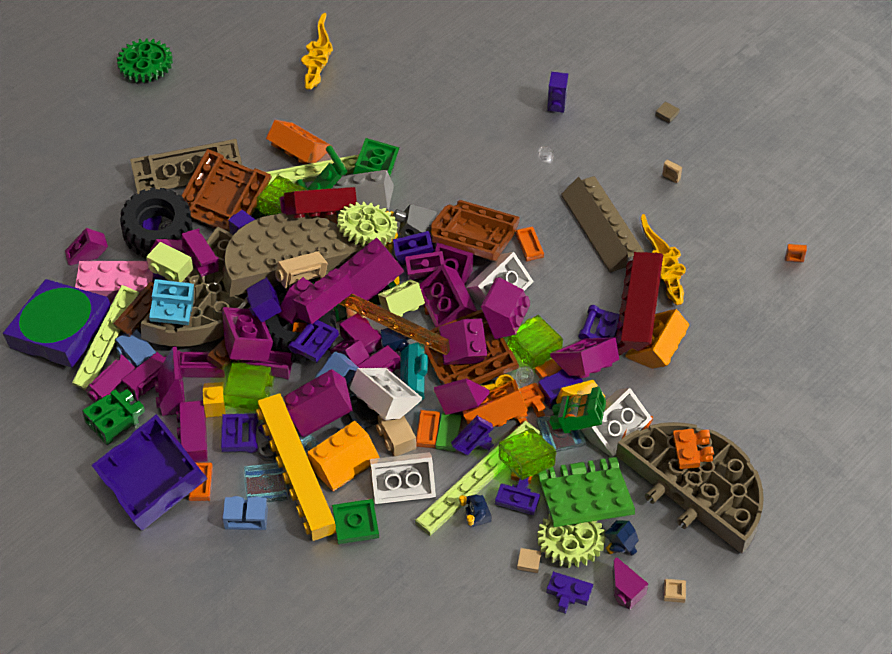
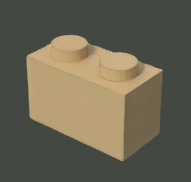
M378 415V424L376 425L378 434L380 436L383 435L386 449L388 451L391 450L393 456H399L416 449V436L405 416L388 421Z

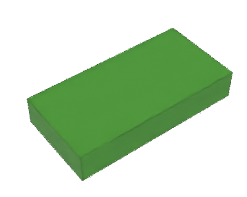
M442 413L436 449L456 451L452 447L451 442L459 435L462 415H446Z

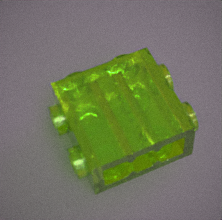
M278 175L257 197L258 210L269 216L281 213L279 197L284 196V193L306 191V189Z
M539 314L527 319L524 324L520 325L516 335L508 336V347L512 352H516L522 362L528 364L532 369L538 365H543L546 360L551 358L550 353L561 349L563 346V338Z
M232 362L223 393L225 406L247 408L254 411L258 409L257 400L270 397L269 389L274 386L275 377L272 376L271 368L263 365L256 366Z
M533 428L499 442L498 458L521 480L555 466V448Z

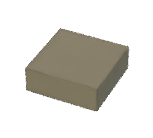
M665 101L656 110L655 116L670 123L679 114L680 109Z

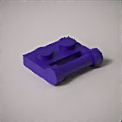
M590 305L584 327L578 335L579 339L615 337L620 314L599 309L596 305ZM595 317L600 318L595 334L590 333Z
M319 320L313 324L307 322L308 325L296 340L288 345V349L291 352L298 353L316 363L339 335L337 329ZM313 330H315V332L311 335L307 342L302 346V343L306 340L310 333Z
M222 414V452L247 451L249 453H256L258 451L256 431L259 419L257 414ZM243 423L249 424L248 442H242Z

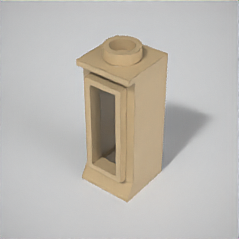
M319 251L279 261L275 272L276 279L281 282L284 288H287V285L295 284L302 277L307 280L318 277L323 278L326 275L328 263Z

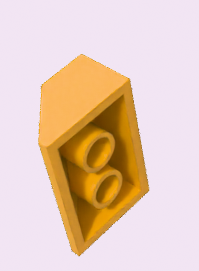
M677 309L656 313L651 345L639 352L632 348L628 350L626 357L652 369L667 366L672 355L678 349L681 339L685 336L689 323Z
M353 421L308 451V460L314 473L333 492L370 467V459L380 458L368 433L356 421Z

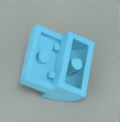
M155 279L149 320L189 325L194 300V284Z

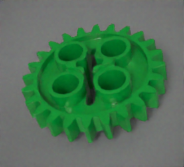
M148 38L144 42L139 39L138 43L132 41L133 45L126 44L127 48H121L122 52H118L117 65L120 74H123L124 78L128 77L129 80L135 78V82H138L139 79L142 80V83L147 79L151 82L152 78L158 80L157 76L164 77L163 73H169L168 69L172 68L173 57L170 48L166 47V44L161 45V41L155 43V39H152L151 42L148 41Z

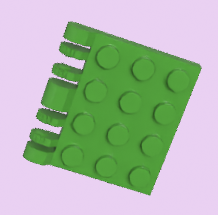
M617 457L608 458V466L605 458L600 459L599 465L602 471H596L593 461H588L589 473L586 471L584 462L569 464L571 474L569 476L566 465H561L560 473L562 477L557 478L553 467H548L549 479L545 468L537 469V478L553 527L635 515V507L620 471Z

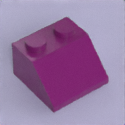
M463 319L439 327L444 365L481 363L487 357L482 319Z

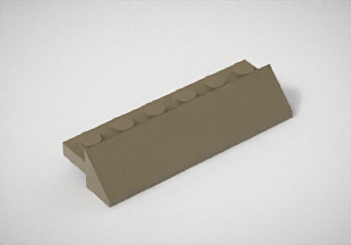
M237 139L130 159L137 194L141 190L145 189L147 191L154 187L155 189H170L188 185L207 149L222 154L225 159L242 165Z
M578 176L561 194L610 273L626 268L627 262L633 260L634 252H644L595 176L583 180Z

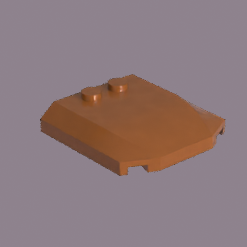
M207 149L181 196L189 205L192 220L214 229L220 227L230 232L228 220L241 210L252 216L272 176L259 169L254 168L253 170L225 159L222 154Z
M459 200L455 206L450 204L445 206L432 222V242L448 245L473 253V255L496 261L514 236L520 217Z
M482 309L444 324L447 325L463 319H482L487 357L481 363L444 365L439 327L427 331L425 352L442 385L466 378L477 384H482L519 368V364L504 338H494Z

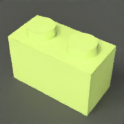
M159 242L146 257L150 271L164 276L168 281L182 282L193 270L190 256L162 242Z
M408 280L378 294L384 315L393 319L402 317L403 313L407 311L417 310L420 305L425 303L419 283L413 280Z

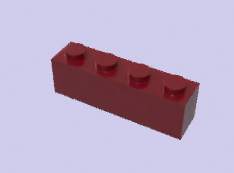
M355 187L284 193L286 215H293L294 218H303L305 214H309V217L320 216L321 212H324L325 216L336 215L335 211L340 212L344 206L348 207L349 204L355 206L357 202Z

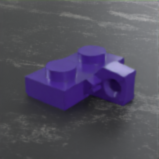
M477 415L451 442L452 447L466 455H469L478 446L489 451L494 446L492 438L489 437V433L494 429L492 423Z
M521 475L518 485L500 484L495 498V505L534 515L540 500V494L530 492L531 489L527 488L529 477Z
M553 571L546 593L554 595L556 599L560 600L558 612L566 614L570 603L575 604L576 602L587 606L594 584Z

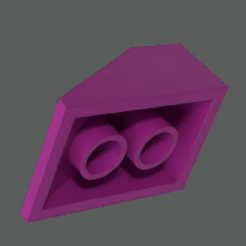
M223 307L225 344L229 358L237 361H268L273 340L265 321L261 322L258 317L254 318L249 309Z
M172 347L158 371V381H155V391L159 393V397H156V407L161 409L162 416L176 415V411H180V403L185 402L184 381L177 347Z

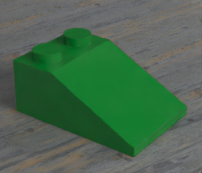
M365 138L353 175L387 170L391 178L400 147Z

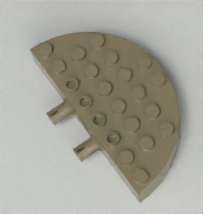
M284 213L261 217L240 228L230 239L225 252L223 283L229 297L248 293L247 288L266 277L273 287L282 285L275 275L279 261L317 251L328 263L327 275L331 270L340 268L364 247H362L360 242L356 245L355 240L348 241L349 237H343V233L339 232L337 224L326 218L309 217V215H305L303 218H294L293 215H286ZM294 284L287 285V288H285V290L288 292L289 288L292 287Z
M217 227L206 241L216 257L219 258L218 272L201 277L193 265V270L182 281L183 283L194 284V300L189 325L150 321L149 312L141 322V339L167 346H193L208 343L225 336L222 316L223 307L249 309L251 307L247 301L248 293L229 297L223 283L225 252L230 239L233 237L231 233Z
M680 422L649 425L647 429L633 431L617 443L616 456L654 485L652 489L645 493L647 501L652 498L650 503L654 504L665 494L686 510L676 519L679 526L684 523L683 529H686L695 519H698L741 554L749 547L757 532L763 510V488L757 470L750 463V458L733 441L709 429L710 444L697 445V449L699 451L704 447H713V461L700 462V467L679 469L673 431L694 429L695 434L704 430L697 428L695 424Z

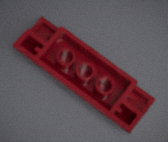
M634 252L633 260H630L626 265L616 334L619 356L632 348L639 352L651 345L663 254Z

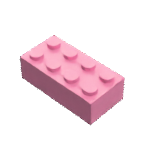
M79 261L75 288L106 296L112 305L121 285L138 291L140 294L150 281L154 283L153 272L148 268L147 261Z

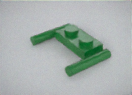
M327 146L326 151L334 163H329L309 187H307L303 179H299L297 184L301 191L331 189L342 175L347 173V169L332 146Z

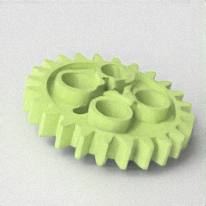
M356 202L355 206L349 204L348 207L344 206L343 210H340L337 219V227L339 232L343 233V237H349L348 241L355 240L356 245L359 242L362 243V247L365 244H369L376 237L384 246L386 242L391 243V240L395 238L398 227L395 217L391 216V212H385L386 208L379 209L380 205L374 207L372 203L366 205L365 202L362 205Z
M548 514V519L544 518L543 524L539 525L537 534L538 546H541V552H545V558L552 556V563L559 560L560 566L565 562L568 568L571 567L572 563H575L578 568L580 562L586 566L588 560L594 562L595 556H600V551L604 550L605 530L602 529V523H597V521L553 527L550 515Z

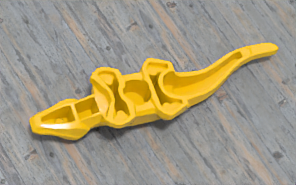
M323 13L318 21L319 38L317 42L311 41L306 45V50L309 53L301 58L302 64H305L306 68H308L304 79L306 90H312L313 87H317L321 82L320 73L328 63L329 55L333 51L332 44L324 27L326 13Z
M642 214L641 223L643 231L654 248L652 253L663 254L660 278L666 284V296L676 306L682 305L684 290L682 285H680L679 279L685 274L686 268L678 262L681 253L676 247H669L663 239L654 233L647 223L645 214Z

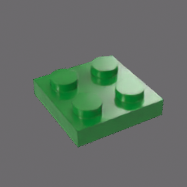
M373 499L332 505L338 544L379 538Z

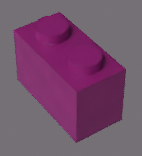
M359 313L339 324L340 336L344 340H361L369 356L382 348L381 333L377 329L374 330L370 326L369 321L365 317L362 318Z

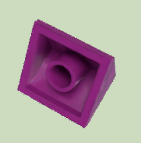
M437 243L435 252H443L444 264L457 270L465 286L473 271V253Z
M467 378L434 387V392L446 415L479 407L489 395V389Z

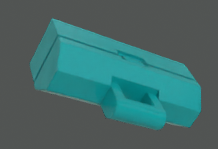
M417 342L409 344L401 352L400 380L419 394L423 400L425 398V375L428 373V355L425 354V345Z

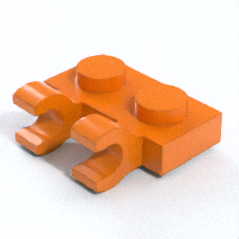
M537 383L520 388L527 408L532 406L537 418L545 416L543 411L545 406L542 403L545 400V396ZM525 412L524 416L517 419L520 425L525 420L527 421L525 418L528 416L527 412Z
M694 429L673 431L679 469L700 467V462L713 461V447H704L699 451L697 449V445L710 444L709 430H701L695 434Z

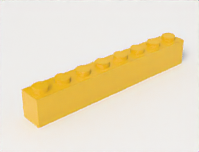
M281 394L257 400V417L259 421L263 420L264 425H262L264 434L271 439L269 441L271 451H276V463L278 468H283V480L286 485H290L289 494L292 501L296 500L297 502L296 511L299 518L303 517L304 519L303 528L306 535L310 534L312 541L335 534L336 525Z

